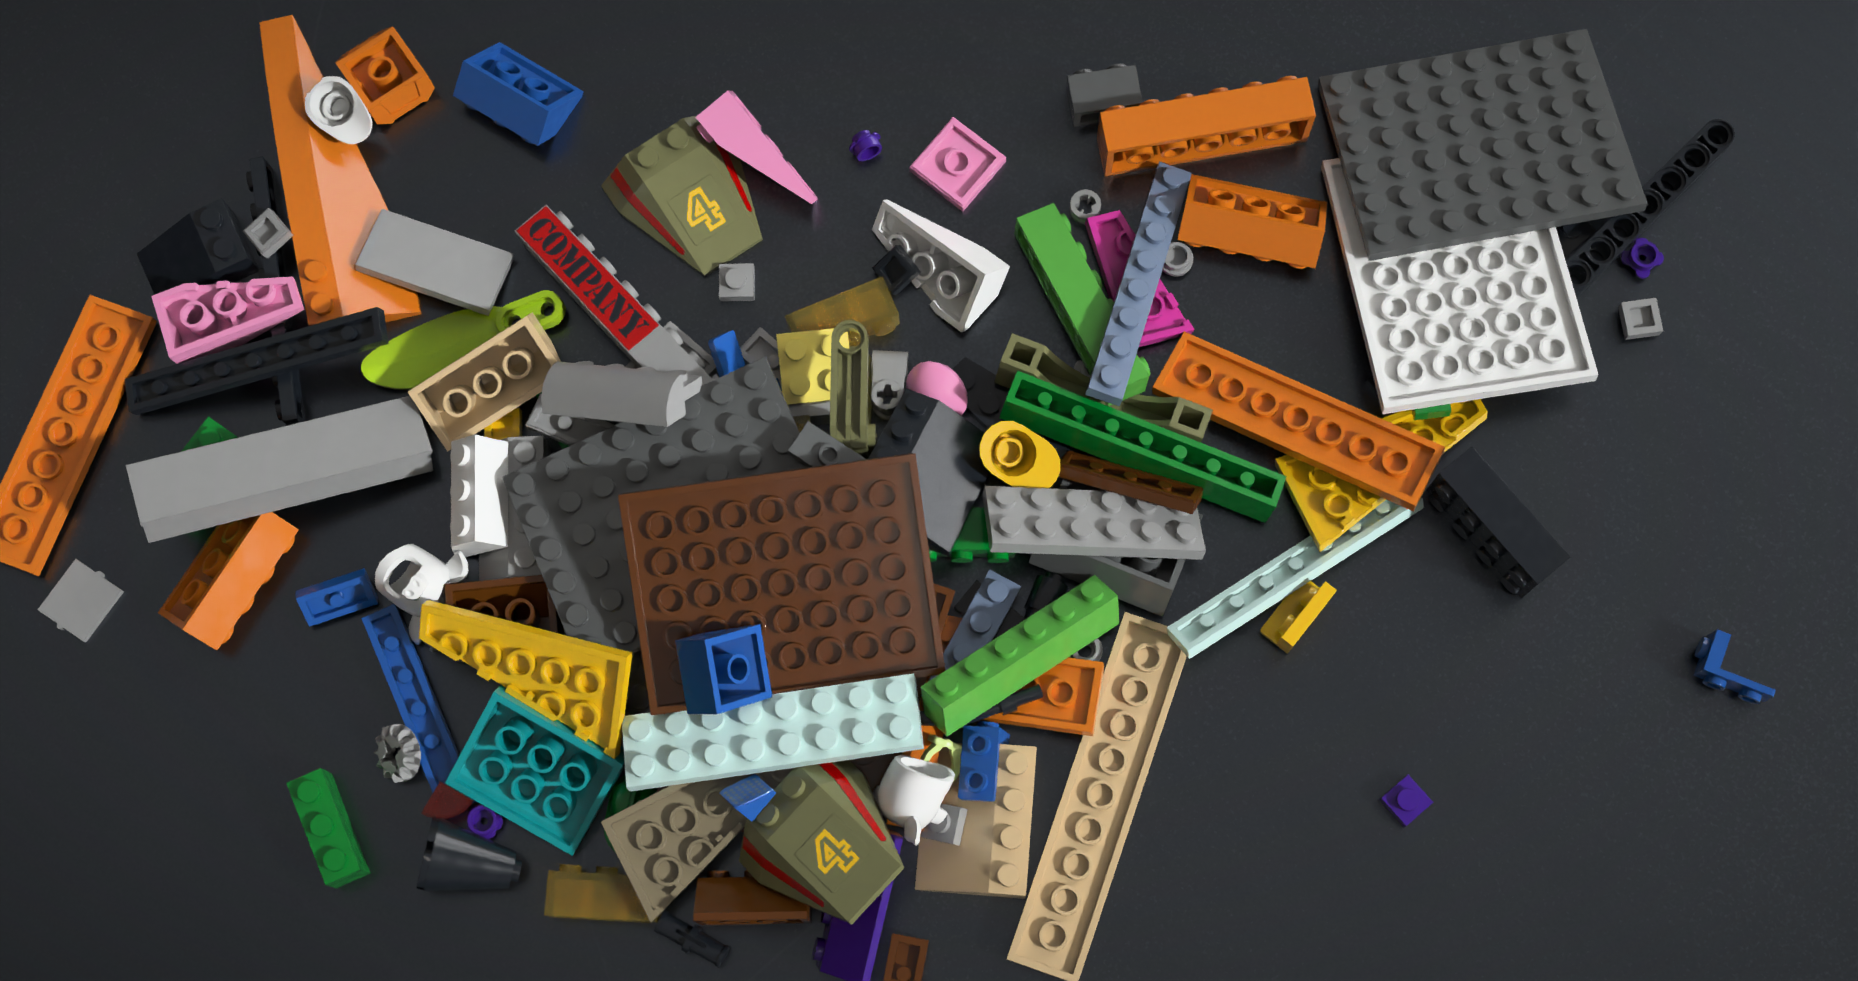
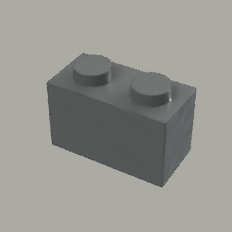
M1114 64L1105 70L1092 71L1091 69H1082L1074 72L1073 75H1067L1066 90L1073 127L1099 123L1100 112H1104L1109 107L1123 105L1125 108L1139 106L1143 102L1136 65Z

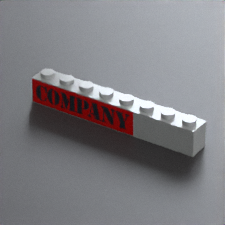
M546 204L515 230L522 245L637 368L653 367L656 371L663 372L685 370L687 375L702 376V385L719 378L716 374L710 377L703 370L706 365L693 350L687 353L680 346L684 342L673 328L668 327L665 330L658 323L661 317L649 303L644 306L640 304L636 299L639 294L627 280L621 283L614 276L617 271L604 256L598 259L592 253L595 250L594 246L582 233L577 237L570 230L573 225L561 211L555 214Z

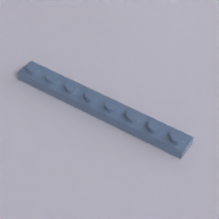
M1160 161L1158 163L1085 395L1116 406H1120L1123 400L1191 178V172Z

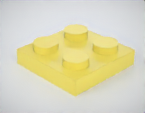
M834 328L776 334L782 393L787 405L830 401L831 337ZM845 332L840 337V344L849 349L848 332Z

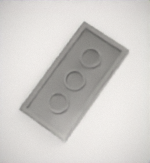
M382 209L360 253L355 268L358 272L489 316L512 265L514 254Z

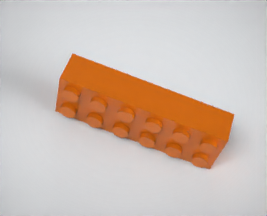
M1285 76L1276 82L1267 84L1250 82L1242 88L1228 90L1225 87L1216 88L1209 91L1208 94L1198 96L1186 93L1176 96L1173 100L1163 102L1151 99L1140 103L1139 106L1125 108L1123 105L1112 106L1104 112H1100L1097 143L1104 177L1157 168L1159 161L1168 165H1175L1307 142L1316 113L1308 78H1297L1296 76Z

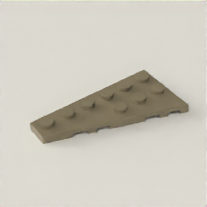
M794 768L755 774L774 790ZM753 774L668 786L601 821L650 922H653L745 827L747 817L736 810L719 792Z

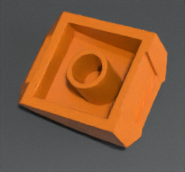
M393 26L372 35L344 53L335 62L348 83L355 89L377 125L393 124L397 118L422 102H427L435 88L425 70Z

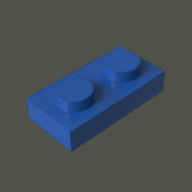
M365 568L296 591V600L309 627L378 604V596Z

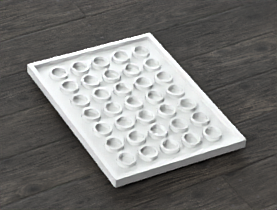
M1336 158L1322 161L1321 169L1382 414L1596 381L1599 374L1556 227L1369 261L1340 160Z

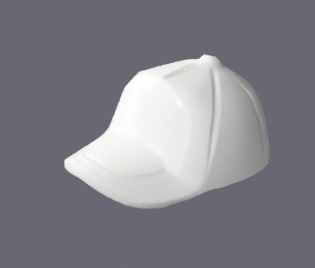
M326 76L313 87L310 93H307L305 97V111L316 126L338 141L346 144H357L367 139L372 129L371 116L355 89L347 81L337 76Z

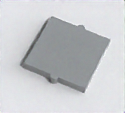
M75 559L37 610L56 622L58 629H66L86 643L124 591L105 579L103 572H95Z

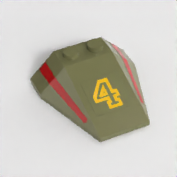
M696 116L682 118L624 155L601 187L622 217L706 277L719 269V264L730 262L763 239L740 158L719 146L715 140L708 143L696 128L700 122L696 119Z
M850 760L796 767L774 789L776 794L753 821H750L748 818L746 819L739 862L762 886L852 925L904 869V865L866 776Z

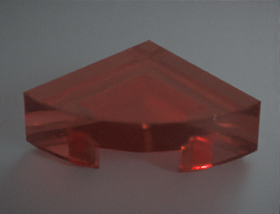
M440 781L421 814L430 818H453L468 809L474 800Z

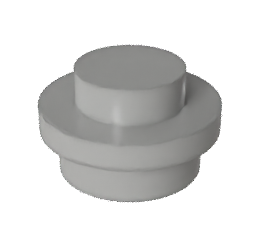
M1171 242L1162 271L1175 277L1186 274L1193 264L1191 249L1184 243Z

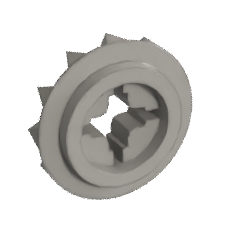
M392 724L383 727L381 735L375 738L378 748L374 753L379 758L376 767L383 768L384 778H392L394 783L412 779L417 773L421 761L420 746L415 734L403 724ZM400 747L401 749L398 751V754H396L394 759L393 753L396 751L395 748Z

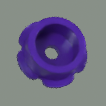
M869 130L860 131L853 136L849 151L856 155L859 161L870 160L882 150V145L879 142L881 137L877 132L871 134Z
M484 805L474 806L467 815V829L487 839L494 837L496 831L501 829L503 824L502 816ZM483 818L488 819V822L485 825L481 823V820Z

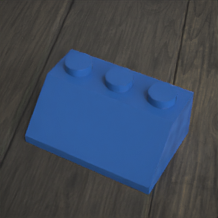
M499 42L462 62L453 96L464 102L468 108L488 116L495 124L506 127L520 135L525 142L539 146L557 134L582 98L584 91Z

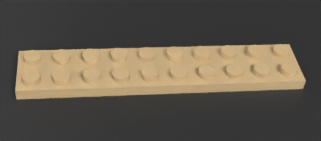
M1127 612L1124 613L1102 678L1093 736H1082L1006 960L1065 981H1079L1187 657L1168 636V626Z

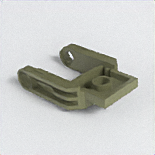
M845 320L835 326L831 337L830 436L863 458L868 459L877 444L876 425L872 424V360L869 354V340L867 330L860 322ZM854 331L859 334L861 340L858 346H851L847 349L840 344V337L845 332Z

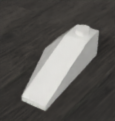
M887 199L882 201L872 231L888 252L895 245L903 247L921 271L911 282L916 288L921 287L932 301L929 305L938 316L960 332H965L998 296L1010 266L984 247Z

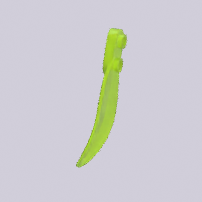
M543 290L503 307L493 306L489 316L469 309L453 312L419 325L389 340V344L377 347L362 361L361 372L368 381L382 387L413 389L510 327L515 319H522L533 312L543 329L546 330L558 325L563 320L566 307L563 300L556 293ZM548 306H553V312L545 316L544 310Z

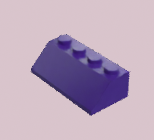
M888 828L900 855L904 837L895 830ZM893 881L852 925L822 912L821 923H825L823 937L816 938L812 953V960H817L816 966L820 972L846 981H870Z

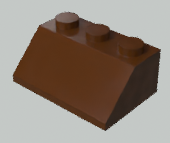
M542 574L445 585L447 605L564 635V627ZM460 659L456 661L457 663H465Z
M747 870L744 871V877H729V871H707V878L697 879L693 921L700 925L812 923V907L762 886Z

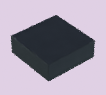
M895 245L872 267L892 295L902 291L921 273L901 245Z

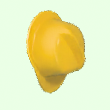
M1000 421L991 425L980 441L979 456L984 467L991 474L1010 486L1050 488L1057 481L1061 469L1060 458L1056 449L1047 440L1022 424L1014 421Z

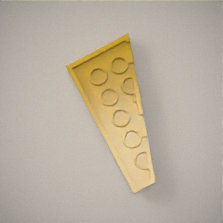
M427 600L422 604L419 639L455 661L460 659L478 670L477 675L489 681L492 679L506 688V693L551 721L559 720L576 731L574 735L585 742L589 739L604 748L603 753L615 759L620 754L623 733L622 723L625 717L632 652Z

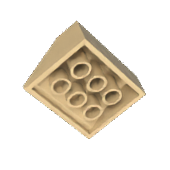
M1000 744L996 799L994 802L964 801L959 799V776L945 795L942 804L968 809L960 846L922 838L921 832L918 845L915 890L1018 899L1026 898L1037 747ZM942 747L937 763L951 769L952 762L949 749Z

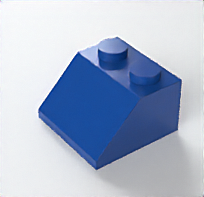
M760 624L704 632L675 640L687 714L717 715L772 697Z

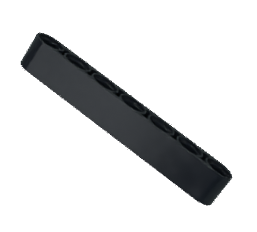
M1723 119L1709 121L1642 187L1648 203L1647 207L1651 214L1635 212L1611 217L1566 261L1569 274H1574L1580 281L1578 285L1572 284L1576 298L1602 275L1636 239L1723 155L1735 137L1734 128L1729 122ZM1708 135L1716 137L1720 144L1711 142ZM1684 158L1693 160L1697 167L1689 166ZM1661 181L1670 183L1674 191L1665 189ZM1614 227L1622 228L1626 232L1627 237L1618 236L1614 231ZM1594 250L1601 253L1604 261L1595 260L1590 255V251Z

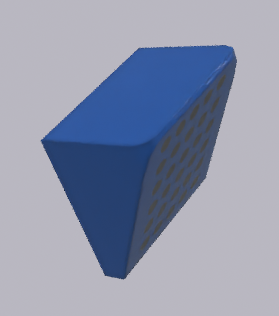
M753 774L724 788L719 794L750 821H753L774 797L776 792L758 775Z

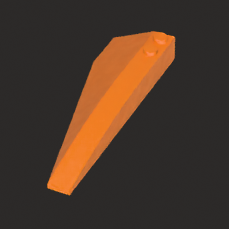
M289 15L259 22L274 135L308 326L374 307L384 310L386 322L421 315L417 291L356 271L355 264L381 210H388L357 144H346L338 141L316 126L305 111V97L322 80L323 75L294 16Z

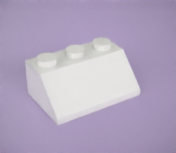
M479 435L451 441L450 530L451 548L454 555L458 550L463 552L465 557L508 547V491L502 479L503 476L508 475V442Z

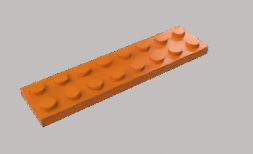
M89 295L0 484L1 563L32 575L40 576L126 390L125 379L132 377L157 323L153 317Z
M1185 331L1152 387V394L1156 396L1181 397L1213 410L1210 420L1413 512L1445 450V447Z

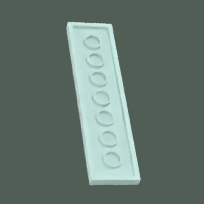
M914 673L772 694L771 698L717 715L687 714V711L651 715V712L625 716L622 723L626 788L630 792L924 749L917 684Z

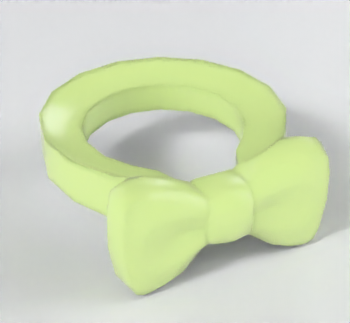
M930 734L927 740L931 741L932 744L924 751L920 760L929 762L931 757L940 751L942 747L948 748L952 762L951 769L955 774L954 782L960 774L962 745L952 742L950 739Z

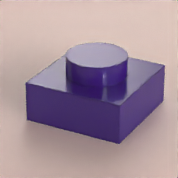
M1409 774L1379 799L1403 827H1406L1433 803Z

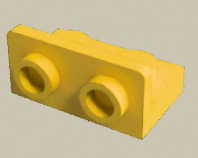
M1312 581L1308 582L1285 597L1262 626L1260 633L1288 654L1337 590L1326 581L1320 588Z

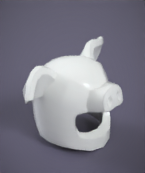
M406 544L393 550L379 562L375 572L376 589L397 607L412 615L409 623V635L415 644L419 645L422 641L419 639L422 604L427 600L444 604L446 602L445 585L460 583L466 579L469 571L468 562L463 552L458 550L445 564L437 557L414 544ZM404 560L411 561L404 574L396 582L389 585V578L399 563Z
M898 755L890 763L880 785H877L873 791V795L881 814L885 815L892 823L903 827L904 838L917 846L920 842L921 830L930 822L940 824L945 819L947 811L941 808L940 805L953 783L955 774L952 769L944 765L910 756Z

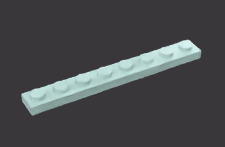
M1420 498L1414 512L1386 499L1321 552L1318 551L1310 535L1168 626V636L1189 659L1423 509V499Z

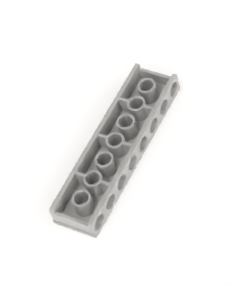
M406 396L126 465L140 525L144 528L148 543L431 472L433 471L431 458L433 452L420 411L412 398Z

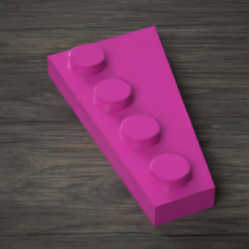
M1120 210L1088 217L1085 221L1108 297L1113 302L1115 301L1135 237V233ZM1160 279L1139 347L1181 337L1184 331L1192 334L1195 330L1190 321L1184 318L1178 308L1177 300L1172 293L1167 291Z

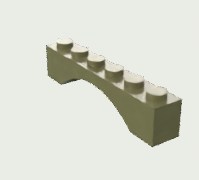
M1012 333L1000 361L994 383L1011 388L1018 370L1106 405L1102 400L1085 395L1090 380L1089 377L1070 367L1045 345ZM1140 394L1123 400L1120 406H1109L1198 442L1202 441L1213 412L1210 408L1181 397H1155Z

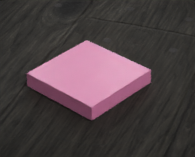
M952 117L910 165L909 169L911 173L963 212L1005 164L1006 157L956 118Z

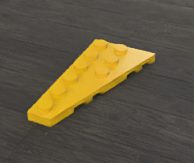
M1481 399L1450 404L1451 413L1450 416L1413 420L1412 410L1397 412L1381 419L1444 446L1445 453L1485 421L1488 411ZM1289 455L1275 459V467L1279 474L1287 476L1284 484L1319 552L1386 500Z

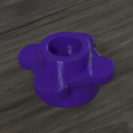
M1646 238L1636 239L1634 246L1629 251L1626 250L1621 254V262L1634 269L1635 275L1641 279L1647 278L1650 275V270L1654 266L1661 265L1664 261V256L1659 252L1656 245L1649 242ZM1639 256H1644L1645 261H1641Z

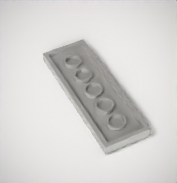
M985 486L982 496L990 552L1202 560L1206 552L1197 508L1193 514H1189L1111 491Z

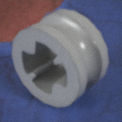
M1084 189L1079 190L1072 196L1069 210L1073 220L1085 225L1088 217L1100 215L1101 200L1097 193ZM1087 200V205L1090 202L1093 203L1091 213L1084 214V209L1081 212L1077 210L1080 206V201Z

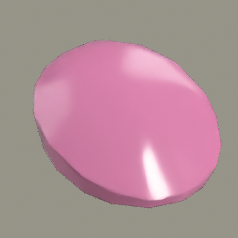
M927 361L920 362L909 372L906 380V389L940 400L959 415H963L968 404L967 391L959 375L950 367L941 363Z

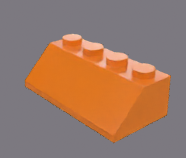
M1191 174L1177 240L1184 241L1193 247L1209 246L1219 248L1220 251L1226 254L1243 253L1252 255L1260 261L1276 260L1286 262L1294 268H1316L1325 233L1327 202Z
M273 512L218 525L160 608L158 614L198 640L218 650L221 644L226 643L232 636L234 625L240 616L251 608L254 596L261 585L272 577L275 570L274 566L282 554L290 550L295 541L294 536L299 529Z

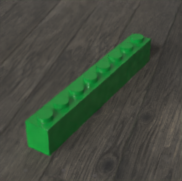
M1018 370L999 417L1005 421H1014L1022 424L1033 432L1109 462L1202 487L1204 489L1203 499L1266 523L1275 510L1287 477Z

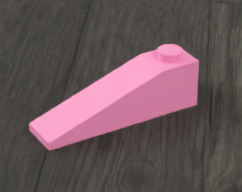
M726 91L696 116V119L700 122L696 128L708 143L715 140L719 146L810 204L818 200V197L796 169L782 157L783 154L777 145L766 134H763L760 130L762 126L733 91Z
M292 276L251 279L249 282L230 283L229 281H217L216 284L209 285L184 283L151 296L168 356L176 364L242 346L304 310L296 281Z

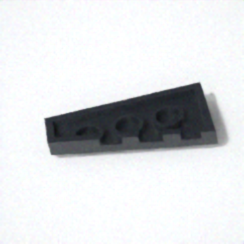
M963 358L952 370L959 375L966 388L968 397L966 410L988 430L991 425L1005 421L999 417L1010 388L994 383L995 374L970 359ZM1036 433L1056 449L1060 460L1067 451L1074 449V447Z

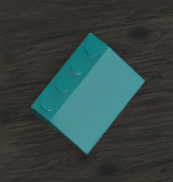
M500 685L493 692L445 784L573 856L625 767L624 747L621 746L620 754L613 759L603 753L604 748L589 739L585 742L574 735L575 730L559 720L551 721L506 693V688Z

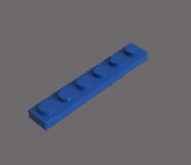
M392 604L361 618L405 726L412 730L418 740L421 751L420 763L441 815L446 817L476 803L477 801L445 784L460 755L399 607Z

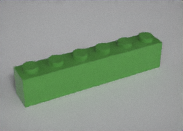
M1052 203L1017 217L1014 235L1091 376L1114 302L1111 298L1107 299L1105 297L1099 274L1088 266L1083 245L1080 241L1075 242L1070 233L1071 225L1067 216L1064 213L1060 214L1055 204ZM1137 354L1123 400L1146 390L1150 368L1145 358L1142 356L1138 357ZM1105 402L1107 406L1113 405L1111 403Z
M1096 575L1090 577L922 685L921 693L924 714L946 736H949L1119 625L1118 595Z

